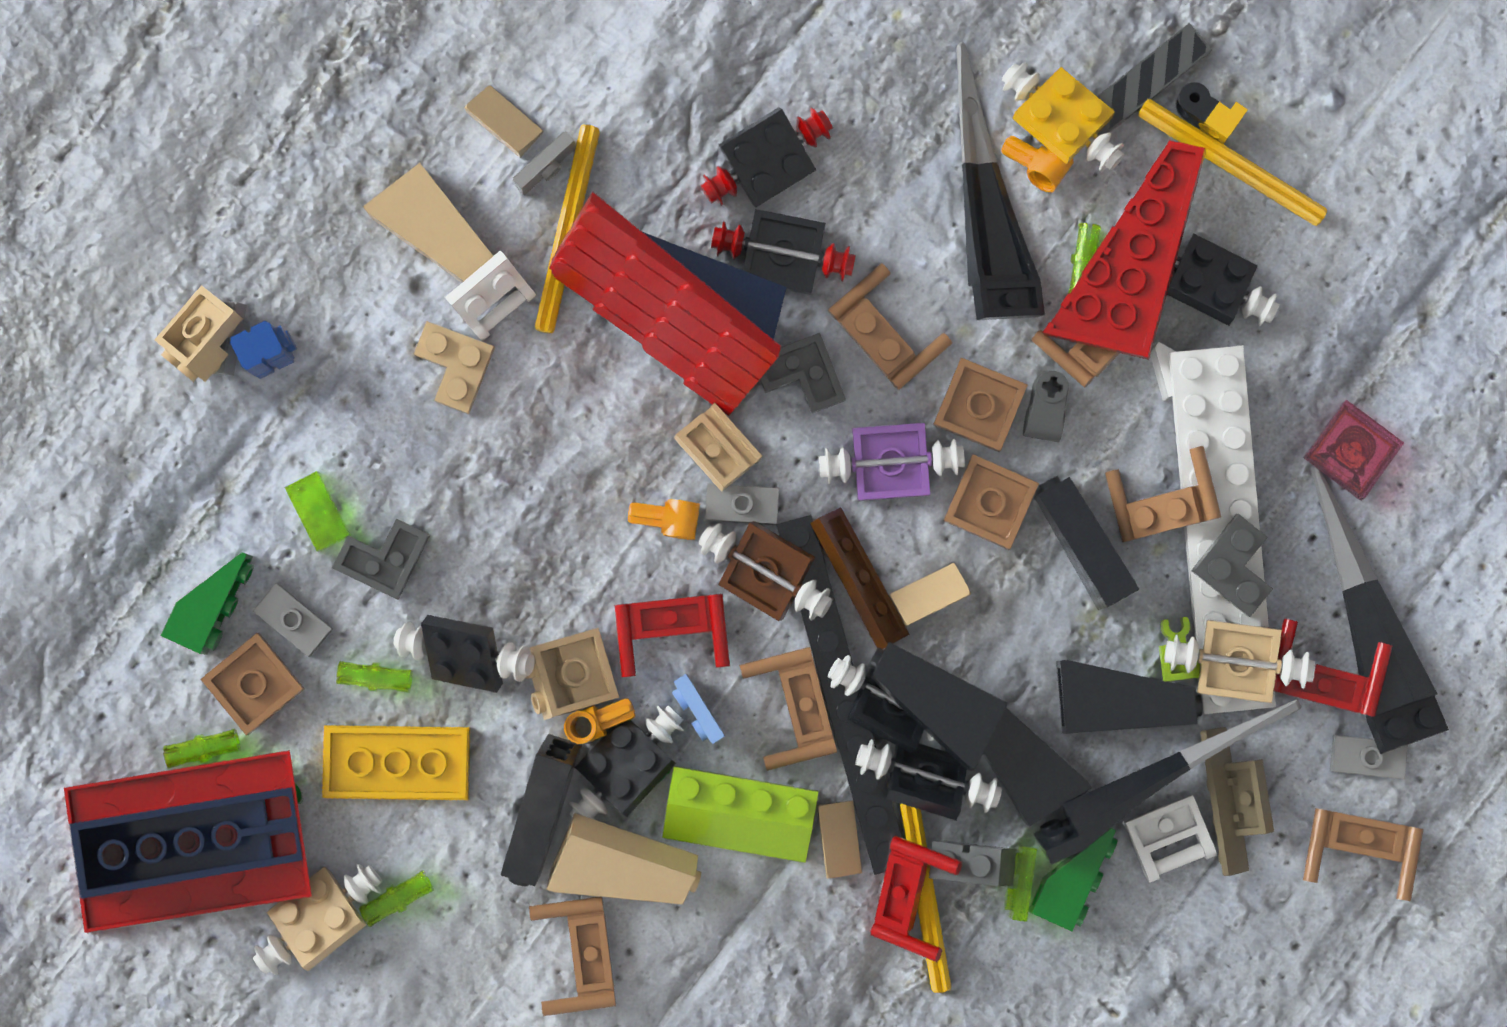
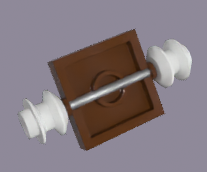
M755 521L749 523L738 545H736V533L734 531L728 535L721 533L722 524L720 523L714 526V528L708 526L699 540V545L702 546V555H706L711 551L715 554L714 562L717 564L728 558L731 559L718 584L722 588L777 621L784 619L794 598L795 611L799 612L806 608L810 611V620L815 619L816 616L822 618L827 613L833 601L829 597L830 589L826 588L822 592L816 589V580L809 581L804 585L802 584L815 559L813 555Z

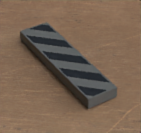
M1190 23L1097 96L1115 111L1113 118L1097 133L1098 136L1112 132L1142 108L1148 99L1152 100L1212 51Z

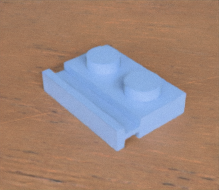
M685 674L673 681L678 689L672 693L683 711L689 707L697 720L691 724L701 740L704 741L709 738L711 743L714 744L725 737L688 675Z

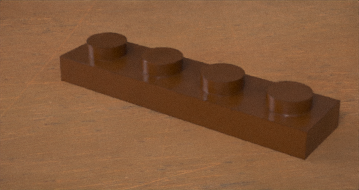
M840 507L812 521L810 524L818 540L822 544L876 647L884 649L889 642L893 644L910 635L842 508Z

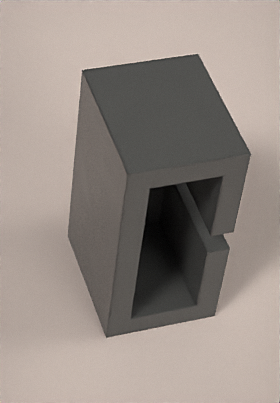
M932 841L931 850L962 861V869L956 876L930 865L929 878L991 886H1013L1016 859L1015 848L952 841Z

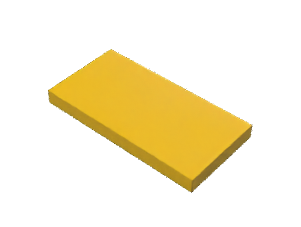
M324 725L322 798L469 800L471 727Z

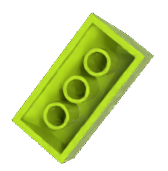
M674 766L662 838L806 863L819 792L818 790Z

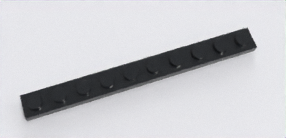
M811 515L776 524L779 536L815 557L802 584L804 585L809 581L816 580V589L822 592L829 588V597L833 599L830 608L822 618L816 616L815 619L810 620V611L806 608L800 612L874 875L886 872L889 854L891 853L890 844L893 837L898 836L902 838L892 801L886 799L888 787L885 776L877 780L875 771L870 769L861 775V767L856 765L857 755L862 744L868 746L869 741L873 739L874 747L877 748L873 733L848 719L859 691L846 696L845 686L839 684L835 688H831L832 679L828 678L829 671L838 658L843 660L847 655H851L820 544L810 524L813 519Z

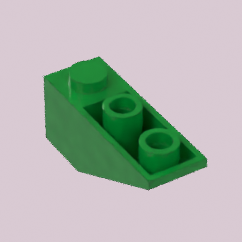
M241 552L177 601L160 636L199 654L208 655L209 650L214 651L223 635V631L219 629L225 616L230 618L238 604L239 598L235 597L239 586L241 583L245 585L251 577L254 565L250 563L254 556Z
M1108 829L1085 850L1067 857L1042 877L1028 911L1069 931H1073L1075 925L1081 926L1089 909V906L1084 905L1089 892L1095 893L1103 877V872L1099 871L1104 858L1110 859L1118 842V839L1114 838L1116 830Z

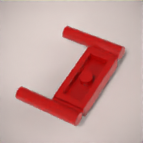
M723 594L614 605L622 677L636 676L633 640L712 632L716 668L730 666Z
M1283 620L1278 659H1281V663L1283 656L1292 649L1298 625L1297 621ZM1378 642L1369 678L1315 664L1313 682H1306L1304 689L1301 688L1298 680H1291L1289 685L1285 686L1280 678V674H1276L1274 692L1375 717L1392 645Z
M894 836L890 844L891 853L888 858L871 936L938 962L942 954V948L910 936L909 931L914 927L928 864L957 876L962 869V861Z

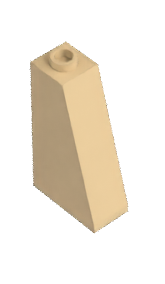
M421 163L417 164L363 206L374 221L462 283L493 257Z
M574 813L551 866L546 890L557 893L683 904L689 891H696L701 878V871L697 870L698 855Z

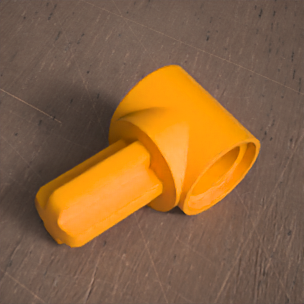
M1015 136L1008 137L1001 150L1003 155L1028 168L1027 176L1034 186L1049 193L1055 191L1074 163L1072 158L1066 164L1047 147L1042 145L1037 149Z
M668 499L665 502V506L632 502L629 506L628 522L659 527L663 536L695 540L700 504Z
M624 698L600 709L593 705L573 712L565 720V735L573 743L584 744L593 742L606 736V729L633 719L636 716L634 706L628 698ZM582 716L586 717L592 726L591 732L587 737L580 736L575 727L577 720Z

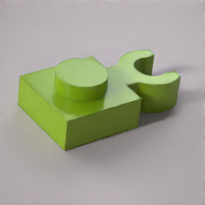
M1187 617L1180 618L1181 629L1177 633L1169 628L1168 619L1161 621V631L1168 638V641L1174 642L1176 634L1181 643H1188L1186 642V635L1190 630V622ZM1166 645L1159 646L1163 681L1199 678L1200 663H1198V660L1196 667L1190 673H1187L1185 665L1177 664L1174 670L1171 671V663L1164 662Z

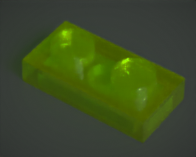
M318 471L284 487L317 552H321L346 539L347 536H351Z
M1019 845L1018 852H1016L1013 889L1007 888L1004 902V910L1010 911L1009 917L1012 920L1027 922L1037 855V848L1032 846Z

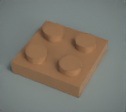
M960 358L933 425L1000 452L1028 385Z
M972 454L943 521L1010 550L1039 483Z
M260 633L252 636L201 678V681L245 735H250L305 689Z

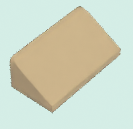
M490 85L464 107L472 118L519 158L525 154L544 132Z
M952 563L889 595L904 625L908 626L971 595V592L955 563Z
M853 800L817 805L826 878L862 873Z

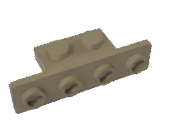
M1219 727L1201 731V742L1227 731V728ZM1230 746L1205 760L1206 784L1210 792L1213 811L1212 822L1216 830L1219 848L1218 859L1224 876L1249 871L1244 836L1274 832L1263 759L1232 762Z

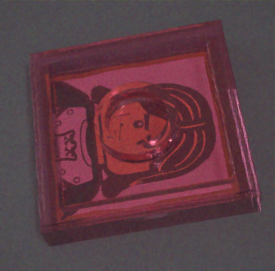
M1345 400L1303 458L1362 501L1401 449L1404 442L1348 400Z

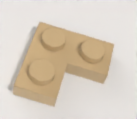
M426 321L414 355L446 368L434 401L470 414L495 347Z

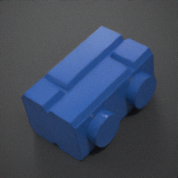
M266 320L251 327V332L245 330L232 336L230 342L242 368L259 379L274 373V368L276 367L280 370L294 363L292 352L297 350L288 330L285 331L281 325L275 327Z

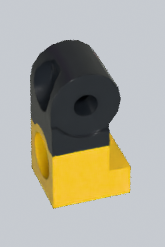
M1198 82L1186 84L1181 89L1175 104L1176 110L1182 118L1222 144L1226 142L1248 110L1238 102H1235L1233 107L1229 109L1211 97L1209 90Z

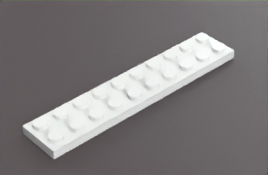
M1243 345L1168 353L1180 487L1184 489L1198 485L1189 449L1204 446L1221 513V518L1184 527L1194 638L1199 645V649H1203L1207 620L1269 628L1266 598L1253 615L1248 617L1191 572L1236 514H1240L1260 531ZM1260 546L1245 566L1265 582L1262 547ZM1274 691L1272 703L1199 693L1202 700V714L1276 707Z

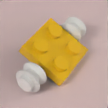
M1026 62L1020 66L1016 63L1013 64L1002 78L1005 82L1003 91L1015 90L1017 92L1015 96L1016 102L1027 100L1015 111L1012 119L1066 164L1086 145L1088 147L1086 160L1089 162L1096 158L1100 162V172L1106 168L1112 171L1125 155L1121 151L1124 144L1120 143L1114 146L1110 142L1112 135L1110 132L1099 136L1097 133L1113 118L1115 111L1062 67L1040 87L1038 86L1040 73L1037 72L1029 75L1026 72L1028 66Z

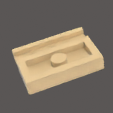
M715 403L706 412L700 414L680 430L674 438L721 492L762 458L759 451Z

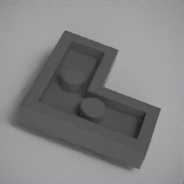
M820 333L781 347L779 357L760 379L765 393L799 381L812 414L846 401Z
M1236 514L1191 572L1246 616L1251 617L1273 588L1245 565L1268 537L1240 514Z
M396 519L381 551L347 536L332 569L399 600L430 534Z

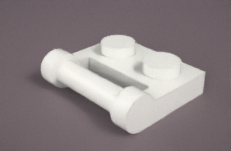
M499 251L445 298L483 342L490 336L488 332L525 300L530 302L537 295L508 258ZM513 287H516L514 292L478 321L477 318Z
M1193 795L1186 796L1124 822L1141 863L1143 873L1149 883L1159 880V875L1200 858L1204 857L1208 860L1217 856ZM1194 834L1196 835L1198 844L1153 862L1150 852Z

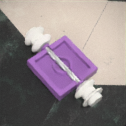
M925 423L853 428L854 457H851V461L850 455L844 447H841L838 455H831L828 449L825 448V456H818L820 478L827 477L828 484H830L832 477L840 476L842 481L846 483L851 476L852 468V472L856 473L858 501L930 496L928 466L933 465L934 471L939 476H942L946 468H952L955 475H958V468L965 466L963 446H957L955 439L952 440L950 447H943L940 441L937 440L932 447V455L931 452H927Z

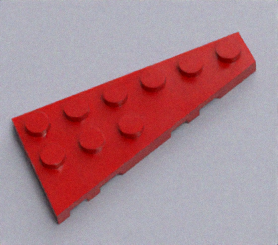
M1169 140L1145 176V181L1135 196L1130 199L1124 208L1125 211L1115 226H1112L1082 271V276L1070 294H1067L1061 303V308L1042 333L1044 335L1149 360L1206 154L1205 148Z

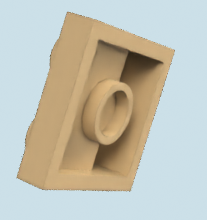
M201 285L156 337L155 341L165 349L161 356L191 381L194 382L199 377L206 382L212 374L219 370L222 362L229 355L220 346L235 332L236 327L243 318Z
M599 628L530 647L535 663L532 673L526 676V679L532 678L536 692L531 694V702L537 714L542 713L544 720L619 698Z

